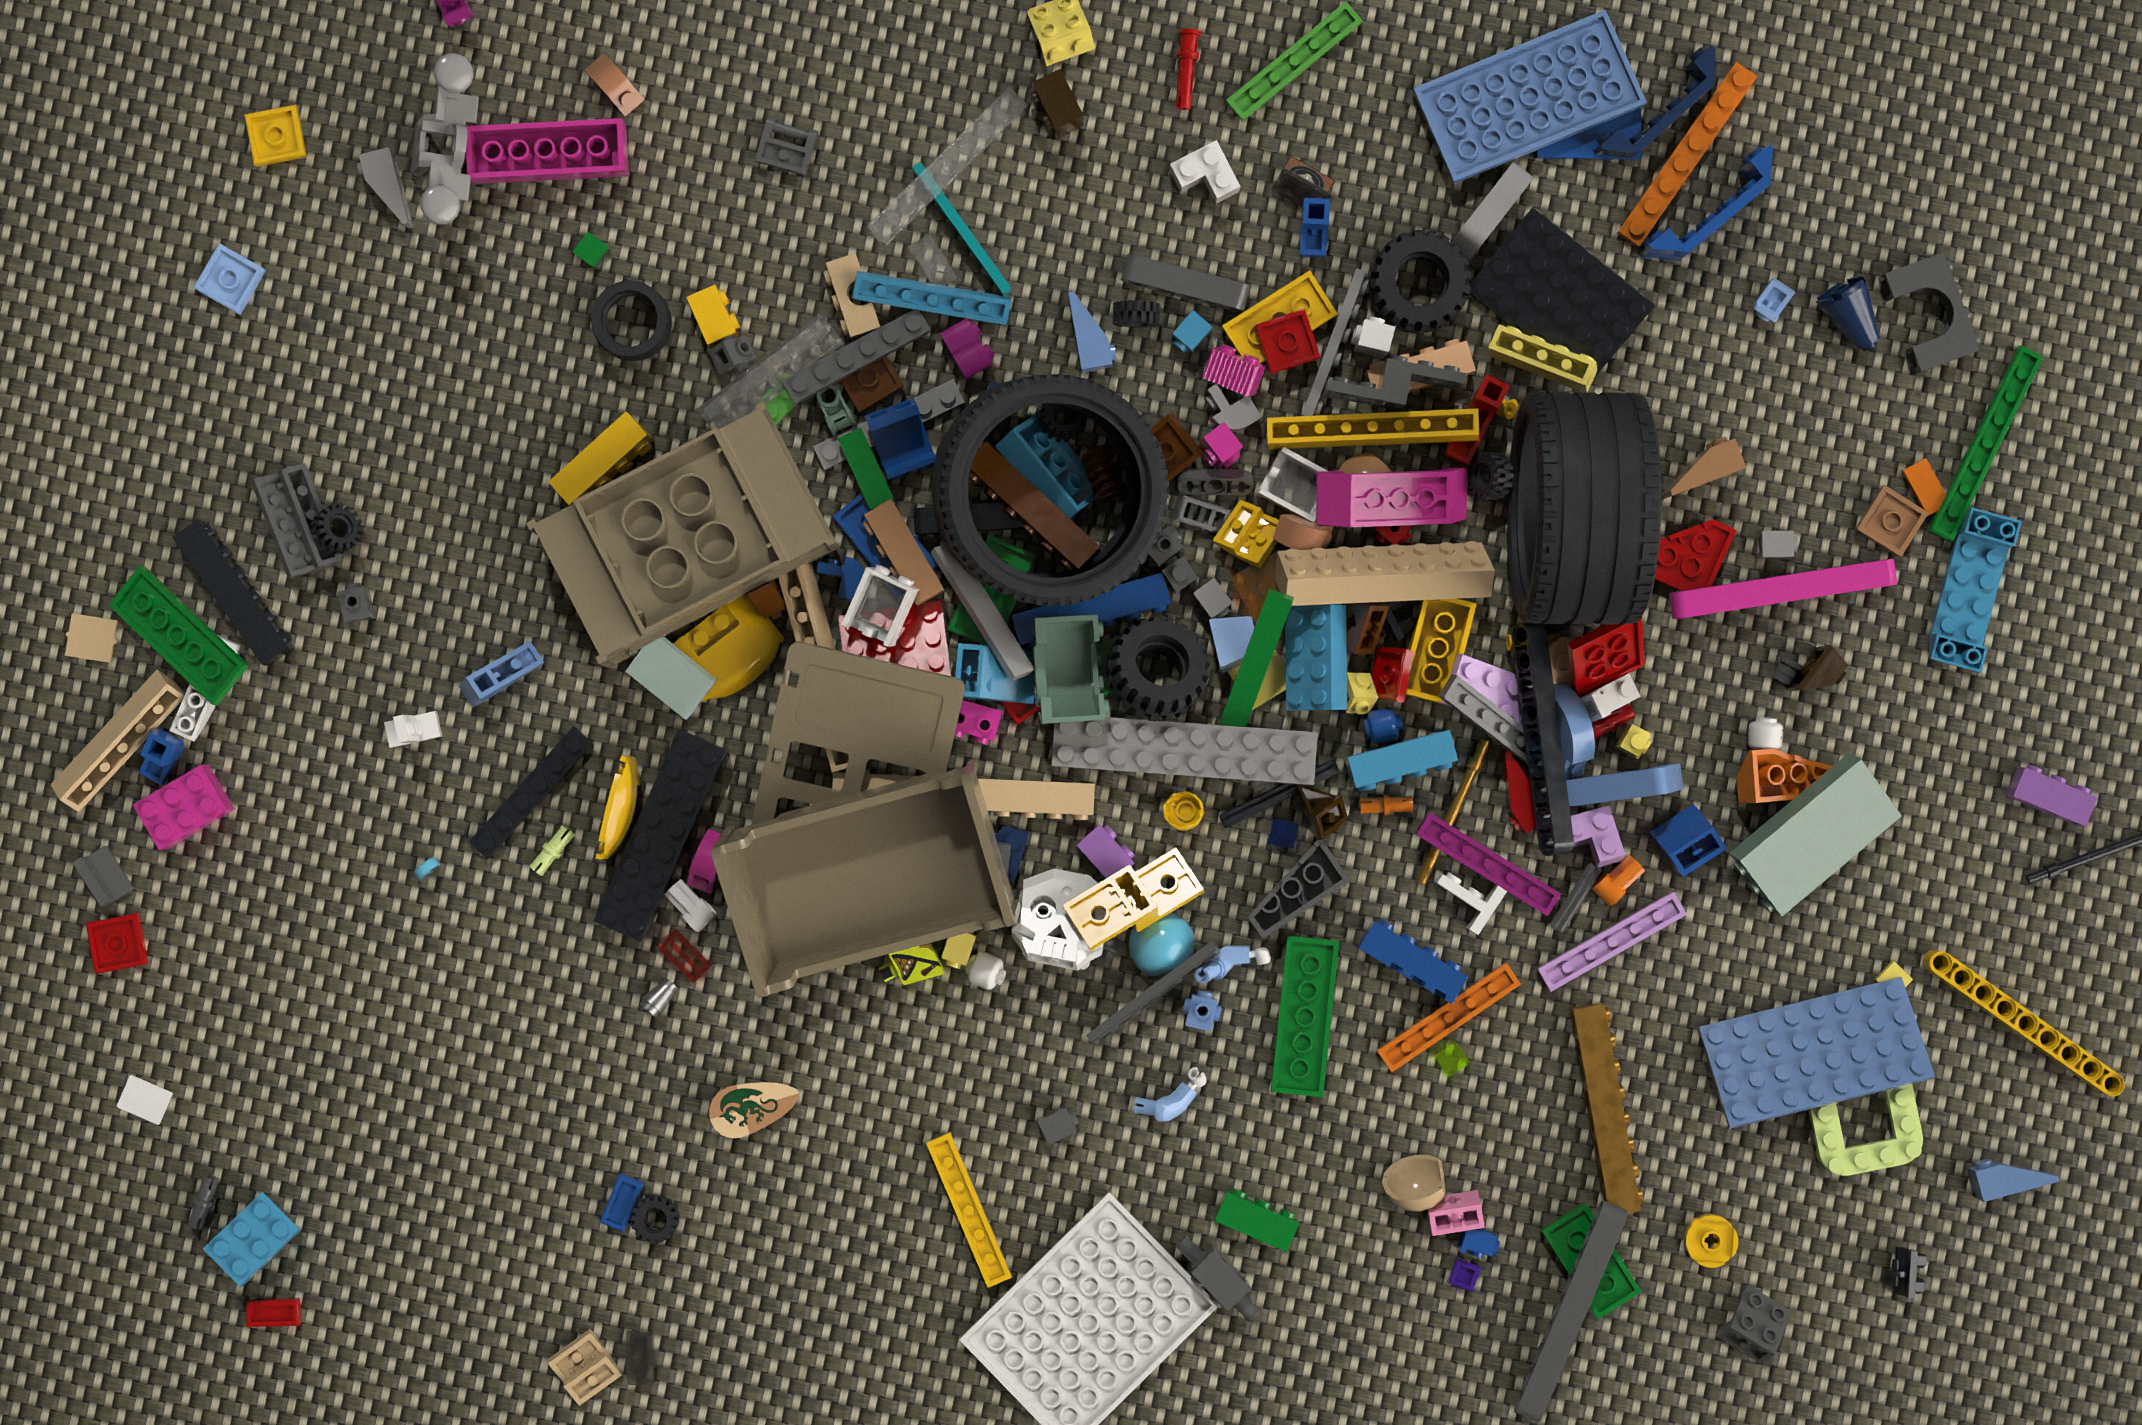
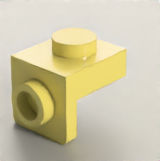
M1347 672V693L1350 700L1345 711L1346 713L1368 714L1378 699L1371 674Z

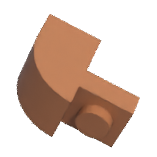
M604 53L584 70L625 117L645 100L627 77Z
M1285 514L1280 516L1273 539L1289 548L1297 550L1326 549L1331 541V533L1334 526L1319 525L1297 514Z

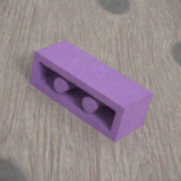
M2032 765L2017 767L2006 797L2076 826L2087 825L2098 797L2090 794V789L2081 785H2075V788L2066 784V779L2056 775H2051V778L2042 774V769Z

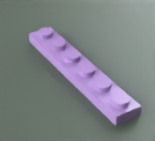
M1672 891L1541 965L1537 970L1548 990L1552 992L1684 917L1687 913L1675 892Z

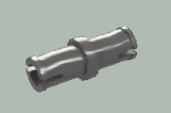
M209 1174L202 1176L203 1179L198 1195L193 1198L194 1207L188 1221V1226L196 1229L197 1225L199 1230L205 1228L209 1210L213 1208L215 1203L213 1197L220 1180L214 1175H211L210 1178H208Z

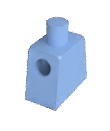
M1252 617L1210 619L1209 622L1222 673L1239 667L1254 630Z

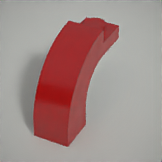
M1486 374L1467 409H1478L1479 441L1450 442L1444 456L1466 467L1469 465L1489 423L1500 408L1510 387L1509 385Z

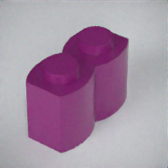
M967 318L940 333L941 338L966 380L993 365L991 359L995 357L989 345L985 344L983 346L978 336L982 335L976 322L970 323Z

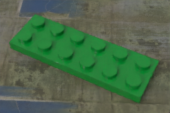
M138 566L108 605L212 705L218 706L249 666L145 566Z
M1289 935L1286 937L1271 1092L1323 1097L1339 941Z

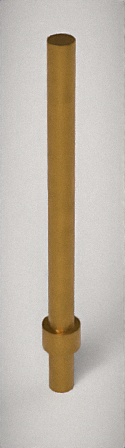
M1481 739L1473 757H1469L1466 764L1468 768L1444 818V821L1453 826L1477 772H1480L1484 765L1482 760L1490 745L1488 741ZM1432 845L1416 881L1426 885L1441 850Z

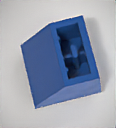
M1694 804L1649 831L1675 874L1680 877H1684L1727 849L1714 827Z

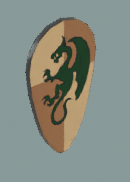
M773 1082L743 1083L728 1086L718 1091L711 1099L708 1108L709 1121L713 1129L720 1135L728 1138H741L757 1132L784 1116L799 1099V1092L791 1086Z

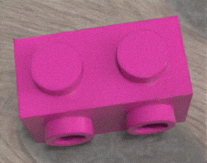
M1225 422L1204 436L1199 443V447L1204 452L1202 455L1203 459L1210 467L1214 465L1216 469H1219L1221 466H1224L1225 469L1230 467L1241 456L1239 452L1243 448Z
M962 700L954 736L963 738L964 733L974 736L973 741L988 745L989 740L995 741L1003 711Z

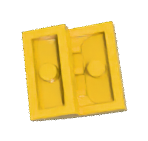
M1240 500L1214 537L1213 542L1235 557L1257 568H1261L1278 543V541L1273 539L1279 520L1264 514L1260 507Z

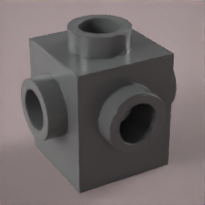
M734 334L726 336L720 340L721 343L709 350L719 375L734 371V374L741 373L749 369L748 364L757 359L746 335L736 338Z

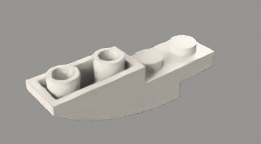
M219 636L230 648L238 653L241 645ZM189 684L170 731L195 741L216 706L208 702Z

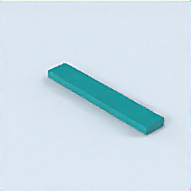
M920 162L912 167L913 173L1002 296L1009 295L1011 293V286L926 168Z

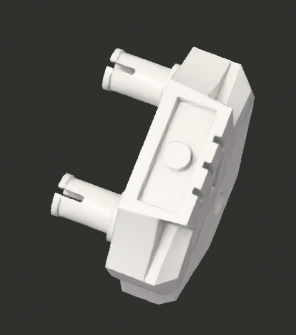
M1051 869L1023 880L1022 907L1017 924L1012 926V938L1021 948L1023 956L1027 961L1078 971L1089 967L1091 960L1102 955L1104 943L1090 951L1062 906L1098 884L1091 876ZM1101 908L1095 909L1092 912V918L1095 920H1102L1106 916V911ZM1046 909L1048 913L1046 915L1039 914V910ZM1060 933L1062 938H1057L1055 936Z

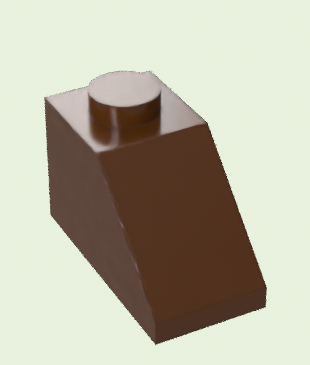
M777 578L747 594L764 619L771 616L775 620L787 614L783 592Z

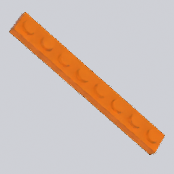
M1735 62L1618 230V235L1637 248L1642 244L1758 76L1738 62Z

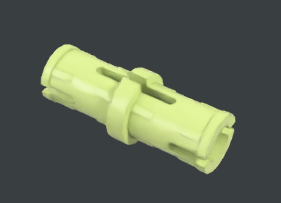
M561 825L550 842H545L542 846L544 849L532 864L529 865L530 868L535 870L542 863L536 873L543 876L555 858H560L562 855L561 851L575 834L570 830L562 838L568 828Z

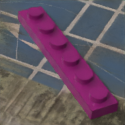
M1430 812L1426 814L1415 832V835L1546 916L1549 915L1561 895L1558 891Z

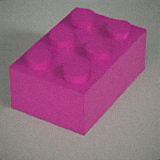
M199 765L133 804L159 850H166L235 810L210 765Z

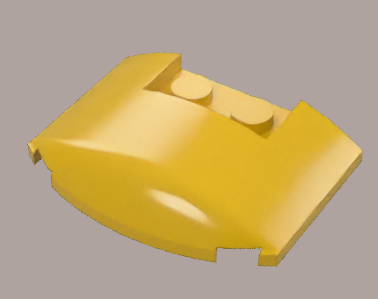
M745 594L720 607L686 635L679 638L674 645L717 679L703 698V702L708 701V699L730 696L754 682L775 659L780 642L783 643L784 636L769 617L764 619L748 595Z
M621 756L620 761L624 762V764H620L618 774L615 773L598 840L600 842L599 851L603 852L596 853L595 859L611 858L628 837L625 834L630 826L635 810L637 785H641L636 757Z

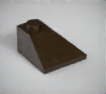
M1832 646L1816 647L1804 663L1803 670H1799L1791 685H1788L1786 689L1788 691H1799L1828 687L1834 684L1838 685L1846 675L1844 670L1848 664Z

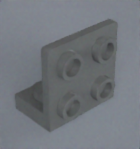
M1747 1285L1743 1289L1732 1320L1719 1328L1716 1337L1761 1364L1776 1354L1791 1311L1750 1285Z

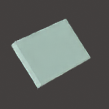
M665 637L642 647L625 671L685 720L692 715L717 681L714 676Z

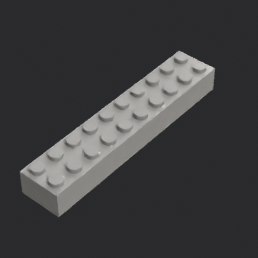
M1105 717V720L1055 723L1052 766L1314 785L1318 732L1167 721L1154 722Z

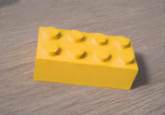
M626 411L549 480L548 483L570 506L574 504V500L613 481L612 478L619 472L623 474L633 465L631 461L638 455L641 457L652 448L651 443L654 439Z
M1457 598L1420 600L1414 623L1415 627L1413 628L1408 650L1414 652L1406 690L1407 696L1442 704V699L1438 696L1451 675L1457 654L1464 655L1477 603Z

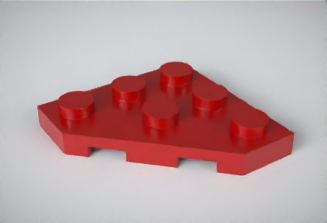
M1712 519L1660 539L1655 581L1678 591L1711 587L1736 529Z

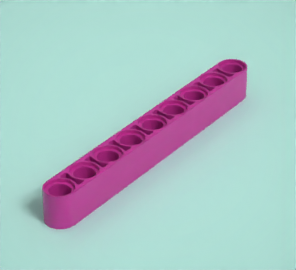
M1893 558L1669 593L1672 619L1897 585V577Z

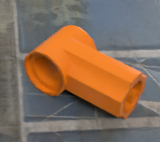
M1628 854L1609 873L1607 872L1593 884L1591 889L1611 907L1624 896L1626 889L1645 870L1636 859Z

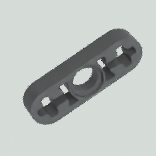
M1185 469L1178 474V489L1181 493L1187 495H1247L1253 490V475L1247 470ZM1214 479L1222 481L1218 485H1212L1209 482Z

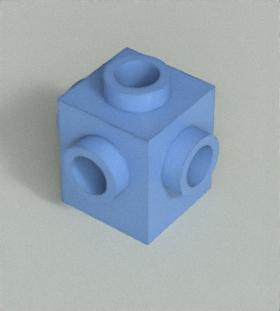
M1198 990L1197 994L1191 993L1190 999L1185 998L1182 1011L1183 1014H1187L1185 1026L1212 1031L1213 1022L1219 1021L1221 1006L1217 1005L1218 1000L1213 998V993ZM1200 1006L1206 1007L1204 1013L1197 1012Z

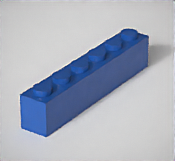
M1163 573L1120 584L1113 590L1085 602L1064 606H1042L1014 614L1012 619L1020 646L1026 645V649H1031L1032 643L1036 640L1035 635L1032 636L1035 618L1098 614V621H1102L1103 628L1116 625V619L1126 617L1127 621L1141 618V612L1150 609L1152 614L1166 611V605L1171 604Z

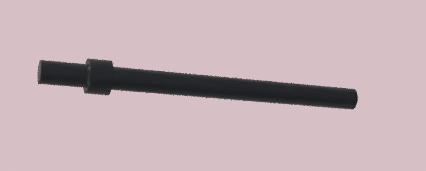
M2142 833L2057 864L2055 862L2044 865L2043 869L2025 875V879L2030 885L2044 879L2052 880L2060 877V873L2142 844Z

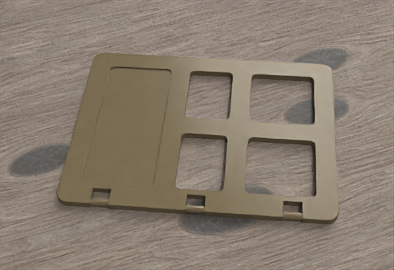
M797 641L792 643L787 653L751 825L774 819L778 799L782 797L809 804H818L861 792L867 761L870 759L922 770L926 774L930 773L931 776L946 772L965 692L964 682L956 677ZM791 671L800 673L797 686L788 684ZM797 741L847 753L849 760L842 789L835 790L786 778L784 771L790 743ZM774 748L783 750L781 762L772 761Z

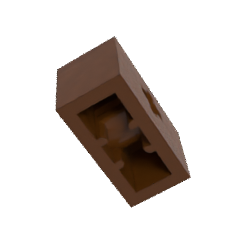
M1384 602L1347 603L1348 650L1354 654L1374 653L1389 609L1387 604Z

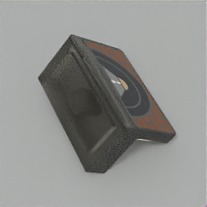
M1290 156L1271 190L1302 207L1304 198L1326 199L1335 180Z

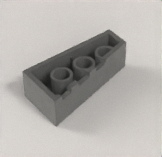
M1317 840L1248 916V920L1262 940L1349 883V878L1323 840Z

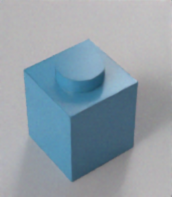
M1192 310L1172 333L1173 344L1183 353L1187 350L1192 354L1211 332L1212 326Z

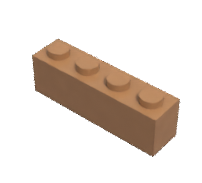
M892 499L864 514L867 521L863 522L870 536L875 534L880 541L876 546L884 559L889 557L893 566L889 569L893 576L899 578L901 575L914 581L913 586L920 589L913 601L917 606L945 591Z

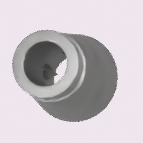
M665 978L642 997L644 1000L640 1005L654 1017H657L659 1013L662 1014L675 993L674 991L678 987Z

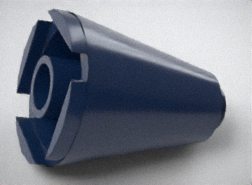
M1858 275L1847 279V284L1840 286L1838 283L1818 296L1816 303L1855 349L1867 351L1877 345L1876 341L1880 338L1866 280L1863 275Z

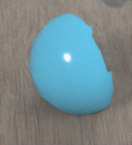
M1170 913L1138 933L1133 928L1128 945L1131 958L1138 969L1149 976H1159L1172 971L1194 954L1196 944L1193 930L1187 921L1175 913Z

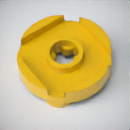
M1704 1214L1690 1221L1685 1231L1684 1245L1688 1255L1704 1267L1716 1268L1724 1265L1725 1262L1736 1254L1738 1235L1731 1223L1722 1216ZM1709 1234H1713V1237L1718 1239V1242L1713 1243L1711 1248L1704 1242Z

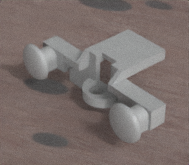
M448 53L441 56L436 62L434 78L437 82L434 114H424L415 126L411 175L421 177L428 170L426 191L422 194L420 206L423 213V221L438 225L452 222L458 216L460 210L459 200L468 201L471 175L462 174L461 168L467 145L466 122L476 123L479 97L460 94V92L466 90L471 85L474 75L470 62L464 56L456 53ZM426 133L453 136L451 156L428 152L429 137L426 136Z

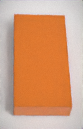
M1924 458L1901 472L1920 507L1929 512L1927 515L1929 516L1938 511L1946 493L1928 460Z

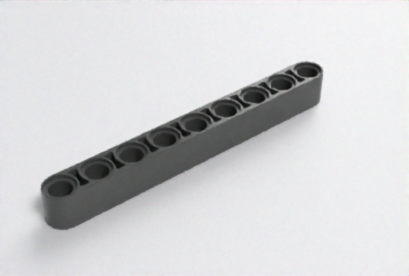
M1603 1200L1600 1202L1514 1406L1515 1413L1537 1422L1541 1421L1623 1229L1628 1210Z

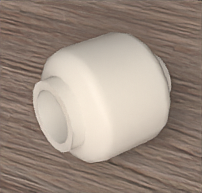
M1756 717V721L1749 724L1748 745L1750 748L1778 750L1782 747L1783 726L1777 723V718Z
M983 951L970 957L965 970L971 983L987 990H991L996 984L1001 985L1006 975V971L1003 970V961Z

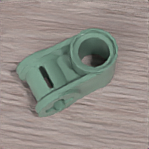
M831 385L817 393V400L833 436L848 426H857L848 405L836 386ZM827 390H833L836 392L835 401L829 404L823 402V393Z

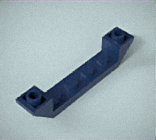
M1711 45L1705 50L1700 47L1689 57L1691 62L1685 68L1695 80L1684 89L1687 94L1681 99L1677 96L1665 106L1668 111L1662 116L1660 113L1654 116L1647 123L1649 128L1644 133L1639 130L1628 140L1620 129L1612 134L1607 131L1596 141L1599 145L1593 150L1594 154L1632 158L1647 147L1714 86L1715 47Z

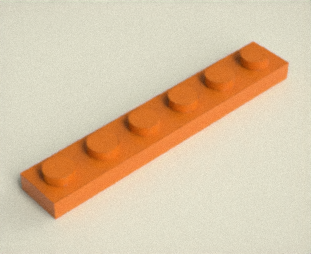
M1505 962L1459 993L1453 1004L1447 1001L1376 1051L1389 1070L1394 1072L1520 986L1521 983Z

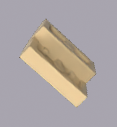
M591 1329L548 1359V1365L563 1381V1387L579 1406L622 1376L618 1366Z

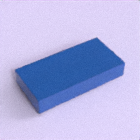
M620 1173L600 1223L624 1232L645 1183Z

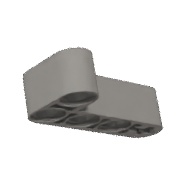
M1515 162L1510 165L1451 241L1453 246L1457 244L1460 247V254L1469 261L1534 178Z

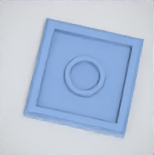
M219 243L193 288L241 315L266 270Z

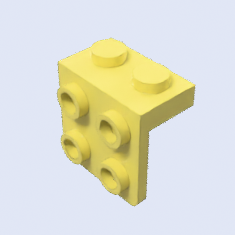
M1053 0L1030 8L1027 11L1038 38L1046 66L1095 49L1090 26L1078 0Z

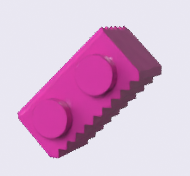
M1227 345L1212 348L1202 378L1244 396H1254L1257 393L1258 385L1265 370V366L1259 364L1260 359L1245 354L1244 357L1235 354L1236 349Z

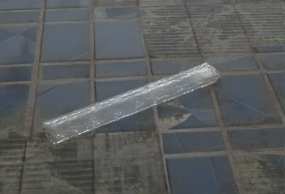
M1010 87L1006 89L866 229L886 247L1027 108L1028 104Z

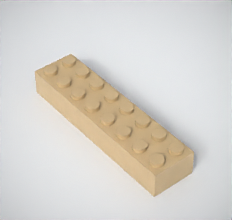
M1469 541L1455 544L1443 542L1431 545L1418 543L1407 546L1393 544L1383 547L1368 545L1359 548L1339 547L1335 549L1313 548L1311 550L1288 549L1286 551H1277L1275 580L1281 593L1294 597L1292 606L1491 597L1495 569L1482 542Z

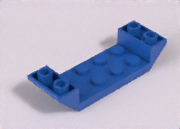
M1770 144L1764 149L1758 146L1742 160L1744 166L1739 172L1748 183L1735 193L1738 197L1737 199L1733 195L1715 210L1718 213L1717 216L1712 212L1696 226L1697 233L1692 229L1679 240L1670 228L1664 233L1658 230L1642 244L1645 249L1640 255L1643 258L1680 261L1770 185L1773 147Z

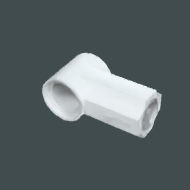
M682 879L664 894L683 914L684 920L698 933L717 915L712 906L703 898H699Z

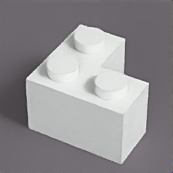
M1217 140L1170 164L1169 171L1181 193L1204 181L1214 202L1217 204L1238 193L1240 190V184Z

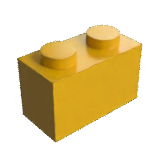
M712 285L687 296L701 332L710 348L721 343L720 340L732 334L735 337L739 336L736 329L740 325L734 313L729 315L726 305L730 303L724 289L719 291L716 285Z

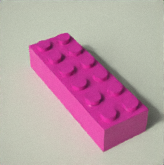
M622 118L466 126L467 174L471 175L470 181L473 184L629 176L627 129Z

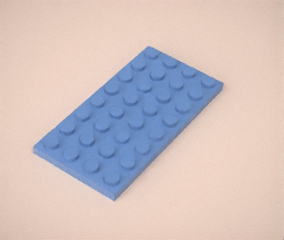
M1606 10L1413 88L1415 98L1453 184L1632 112L1647 104Z
M1902 977L1698 1028L1729 1129L1930 1080L1935 1077Z

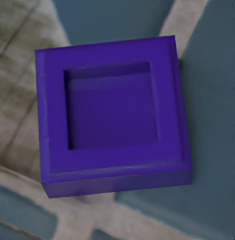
M1456 1257L1447 1282L1473 1292L1481 1266Z

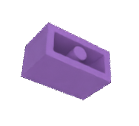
M1099 824L1077 846L1097 869L1108 878L1126 866L1135 864L1132 860L1135 855L1125 844L1121 847L1114 840L1117 835L1108 825L1103 828Z

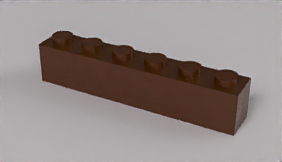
M985 441L979 447L971 465L969 480L975 485L979 482L985 488L984 493L993 502L998 500L1005 506L1003 511L1011 519L1018 518L1023 523L1022 528L1031 537L1036 535L1042 541L1041 546L1049 554L1055 553L1061 558V565L1067 571L1072 572L1074 570L1077 574H1080L1100 553V546L989 443Z

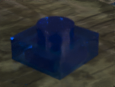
M1273 818L1268 844L1294 849L1299 823Z

